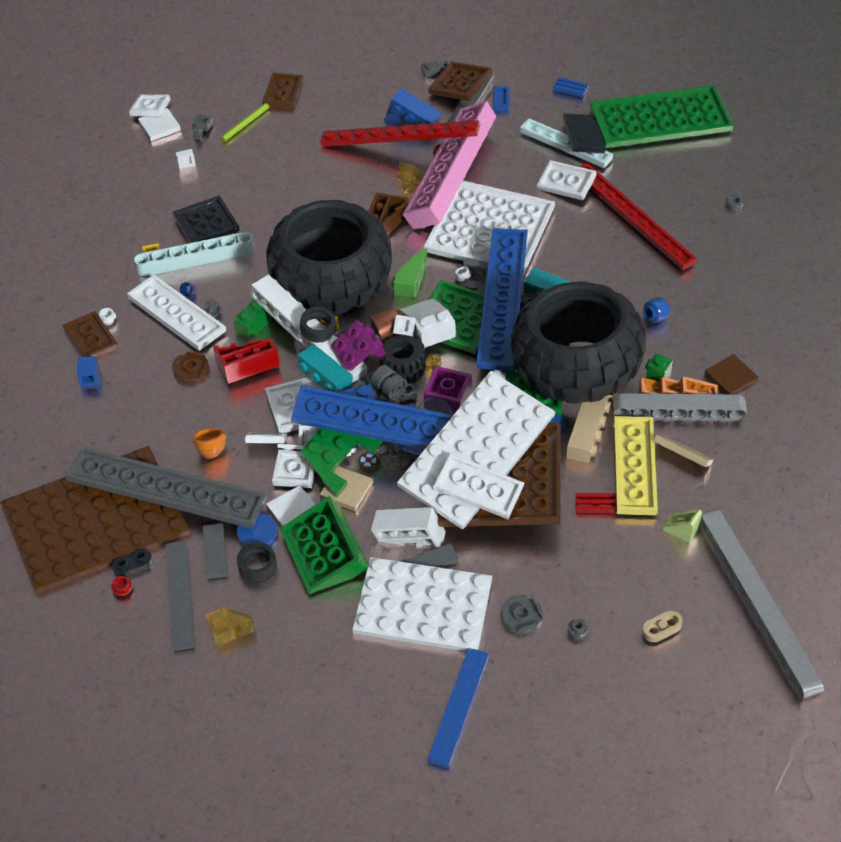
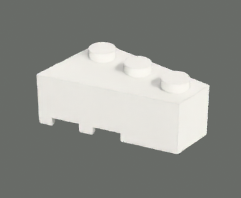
M432 507L376 510L371 528L378 542L404 545V542L416 544V548H422L423 545L432 546L435 549L442 547L445 530L443 527H439L438 517Z

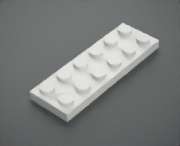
M152 275L127 293L128 299L198 351L226 332L225 325L155 275Z

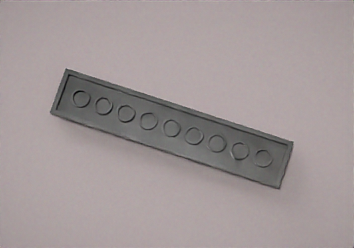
M86 447L80 449L65 475L66 480L251 529H253L267 499L266 493Z

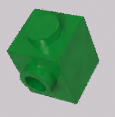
M655 353L653 358L648 359L646 363V378L660 381L661 377L669 378L673 360Z

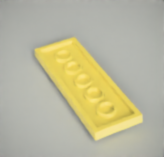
M614 416L617 514L657 515L653 417Z

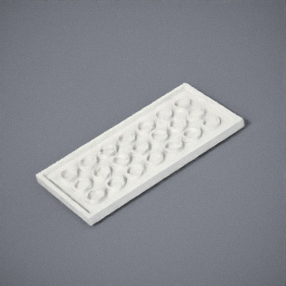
M490 371L400 478L397 486L426 506L432 507L435 512L463 530L480 508L433 489V485L449 453L507 476L555 416V411Z

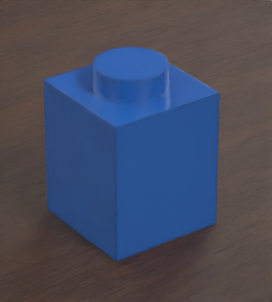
M96 356L77 358V377L80 387L99 385L100 368Z

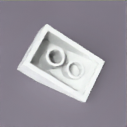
M432 298L400 309L404 316L416 318L413 334L416 339L421 340L424 348L456 337L455 320L448 309Z

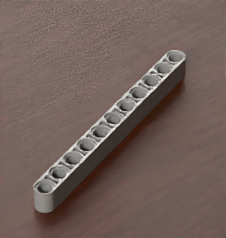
M718 508L702 512L700 520L702 532L800 699L822 693L824 688L819 675L722 512Z

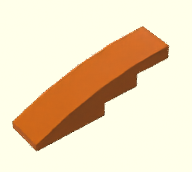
M682 376L680 381L661 377L660 381L641 377L639 380V393L718 394V385Z

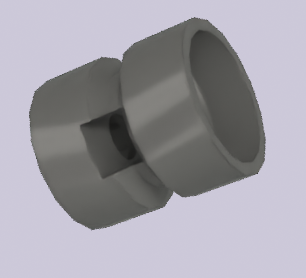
M387 365L380 366L371 378V384L391 400L400 397L407 386V381Z

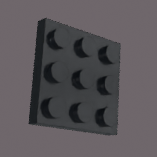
M220 195L173 211V217L189 243L227 236L240 231L238 223Z

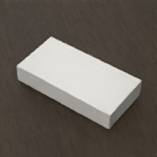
M249 432L245 436V443L284 444L287 440L286 433Z

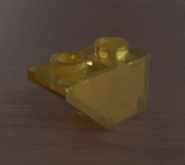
M226 607L205 615L208 628L216 646L228 643L240 636H247L251 632L256 631L254 619L251 615Z

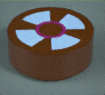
M367 452L359 457V467L363 471L371 472L377 469L379 463L376 454L373 453L372 455Z

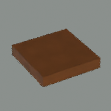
M735 354L705 370V375L714 384H717L718 388L726 395H734L757 382L759 378Z

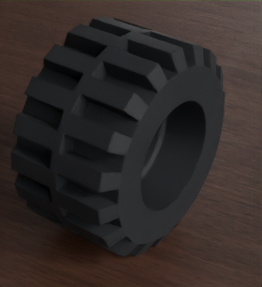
M397 334L395 337L390 336L388 340L383 341L382 347L386 353L379 357V366H389L396 374L402 376L409 383L413 382V379L417 380L419 375L424 373L426 360L424 344L421 343V340L415 339V336Z

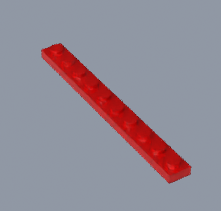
M479 120L328 130L323 132L320 143L322 147L474 137L478 136L481 125Z
M589 163L579 166L596 171L597 175L590 189L682 271L696 264L697 258Z

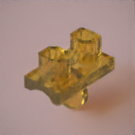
M402 161L399 163L397 178L403 180L405 184L411 183L418 186L427 170L417 168L411 163L407 164Z

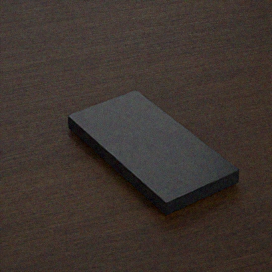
M563 113V122L573 152L605 153L606 147L594 115Z

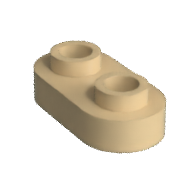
M667 611L646 621L642 631L644 638L650 642H658L678 632L682 627L683 620L681 615L675 611Z

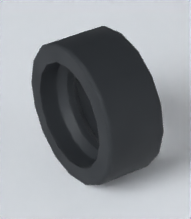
M323 307L308 308L302 313L300 332L304 338L311 342H325L334 334L335 316L331 311ZM312 319H320L329 326L324 330H314L307 325V322Z
M261 542L245 545L237 555L240 575L245 580L253 583L268 580L277 569L274 550L268 544ZM255 555H262L269 559L268 564L260 569L253 570L245 566V562Z

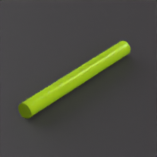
M264 103L222 135L221 140L225 142L269 109L268 104Z

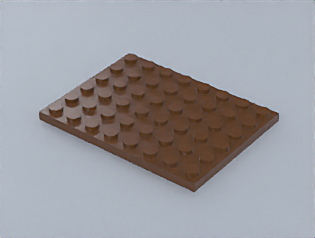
M150 446L121 456L159 466ZM66 477L0 501L36 595L109 567L115 559L136 550L146 549L149 551L190 535L186 521L178 509L66 480Z

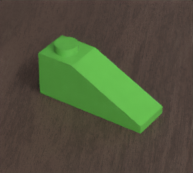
M423 248L398 269L396 277H393L391 287H394V295L415 298L427 264L426 248Z

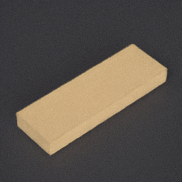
M663 434L656 435L654 439L655 443L704 467L711 466L714 460Z

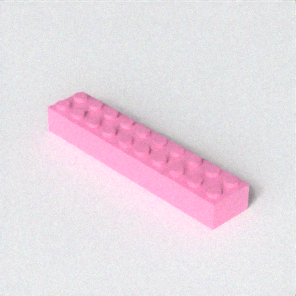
M487 101L461 108L454 120L456 122L480 121L481 126L478 136L444 138L403 213V216L413 230L430 225H438L442 222L496 118Z

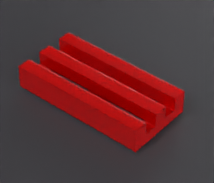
M576 493L575 495L576 513H616L617 511L616 493Z

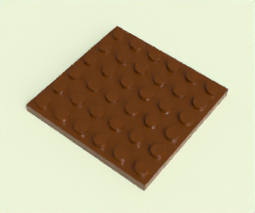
M548 423L507 474L508 477L524 482V487L509 519L480 508L466 526L561 524L560 423ZM438 514L439 527H458Z

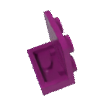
M356 320L331 344L332 349L348 371H352L371 353L379 357L386 353L382 347V341L374 336V330L369 324L365 325Z

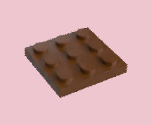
M451 61L430 85L428 92L432 95L469 101L490 77L492 68Z

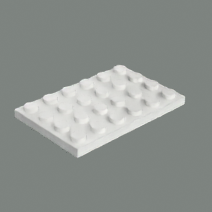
M370 557L353 626V634L465 652L468 651V648L479 650L492 576Z

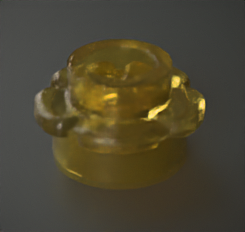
M429 354L426 359V368L434 371L435 366L440 367L442 363L438 354Z

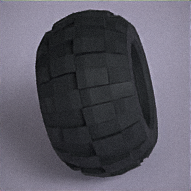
M319 200L293 209L289 215L284 216L275 226L266 250L269 275L277 280V283L283 289L289 291L297 302H300L305 309L323 307L336 314L346 313L353 308H359L369 302L370 298L375 297L384 287L392 265L391 242L381 222L363 207L343 200ZM324 257H343V259L334 261H315Z
M584 281L561 283L539 292L520 310L511 333L512 357L523 380L531 388L540 391L541 395L552 400H561L572 404L596 402L602 400L605 396L614 395L622 390L631 378L634 379L638 373L646 350L645 327L633 304L621 293L613 291L611 287ZM574 342L592 343L587 346H564Z

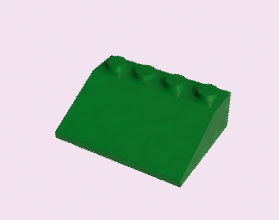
M330 496L279 528L310 594L353 579L369 567L340 504Z

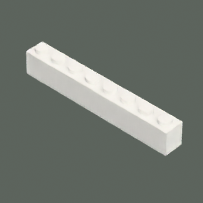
M268 274L252 284L251 297L306 349L315 344L345 368L331 347V344L338 337L333 335L329 340L320 343L311 342L303 337L300 332V319L306 309L291 296L289 291L283 289L277 283V280ZM317 319L307 322V325L314 330L327 329ZM363 361L352 371H348L353 375L352 384L362 376L365 378L367 366Z

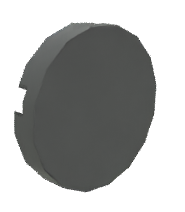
M523 595L513 596L506 600L501 609L502 624L514 634H530L537 630L542 623L543 612L541 605L533 598L530 599Z

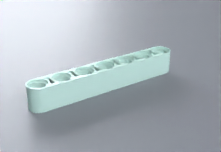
M242 232L141 253L134 258L136 271L139 276L146 277L250 255L255 251L253 235L250 232Z

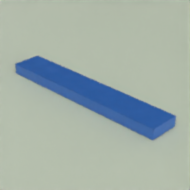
M468 648L427 758L428 763L449 769L489 659V653Z

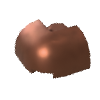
M389 308L370 316L371 327L374 333L380 337L382 343L384 340H388V337H395L397 335L393 333L396 315L404 316L402 311Z

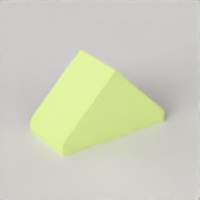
M699 509L673 513L662 526V529L690 543L699 530L702 512Z

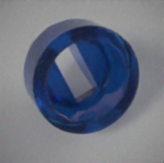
M184 282L180 286V293L183 296H192L196 291L195 285L190 282Z

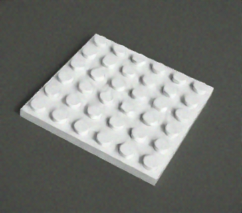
M462 181L442 222L434 226L424 248L427 249L428 253L464 261L467 257L489 262L493 228L528 230L524 265L525 273L553 212L555 201Z

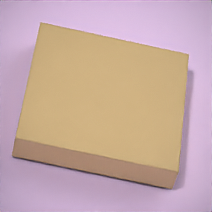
M338 466L333 473L345 479L348 485L337 498L332 494L329 487L325 485L320 493V499L323 500L330 496L341 507L356 512L373 484V479Z

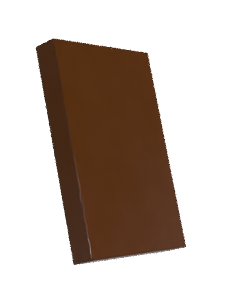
M273 72L262 105L267 103L270 108L294 109L303 83V75Z
M96 311L62 325L81 357L96 356L98 358L119 348L118 343Z

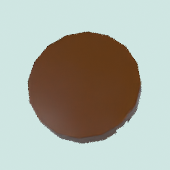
M195 351L186 352L182 356L180 354L172 364L174 376L184 383L200 381L205 378L210 368L206 356Z

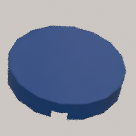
M260 513L253 529L238 525L237 536L243 546L254 542H261L270 546L276 539L277 525L269 515Z

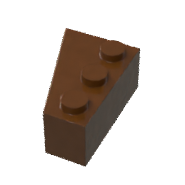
M376 192L368 213H371L381 222L387 235H389L405 218L403 213L409 204V197Z

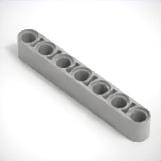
M620 393L613 397L614 416L653 417V419L742 420L747 416L745 398L742 395Z

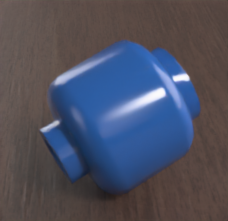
M662 297L647 301L643 307V315L651 323L665 320L670 314V306Z

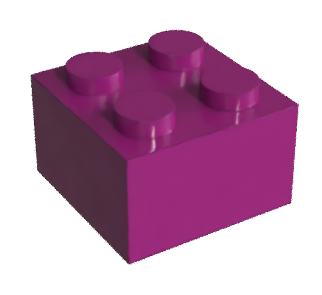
M435 366L423 393L424 408L454 415L469 397L472 390V374Z

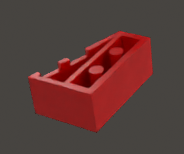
M271 338L248 341V344L245 345L230 343L229 347L219 348V345L213 346L216 362L227 383L280 366L278 351Z

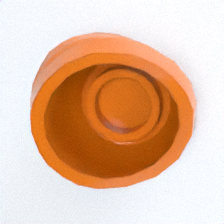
M218 428L202 429L193 435V443L197 451L204 458L213 459L223 451L226 444V434Z

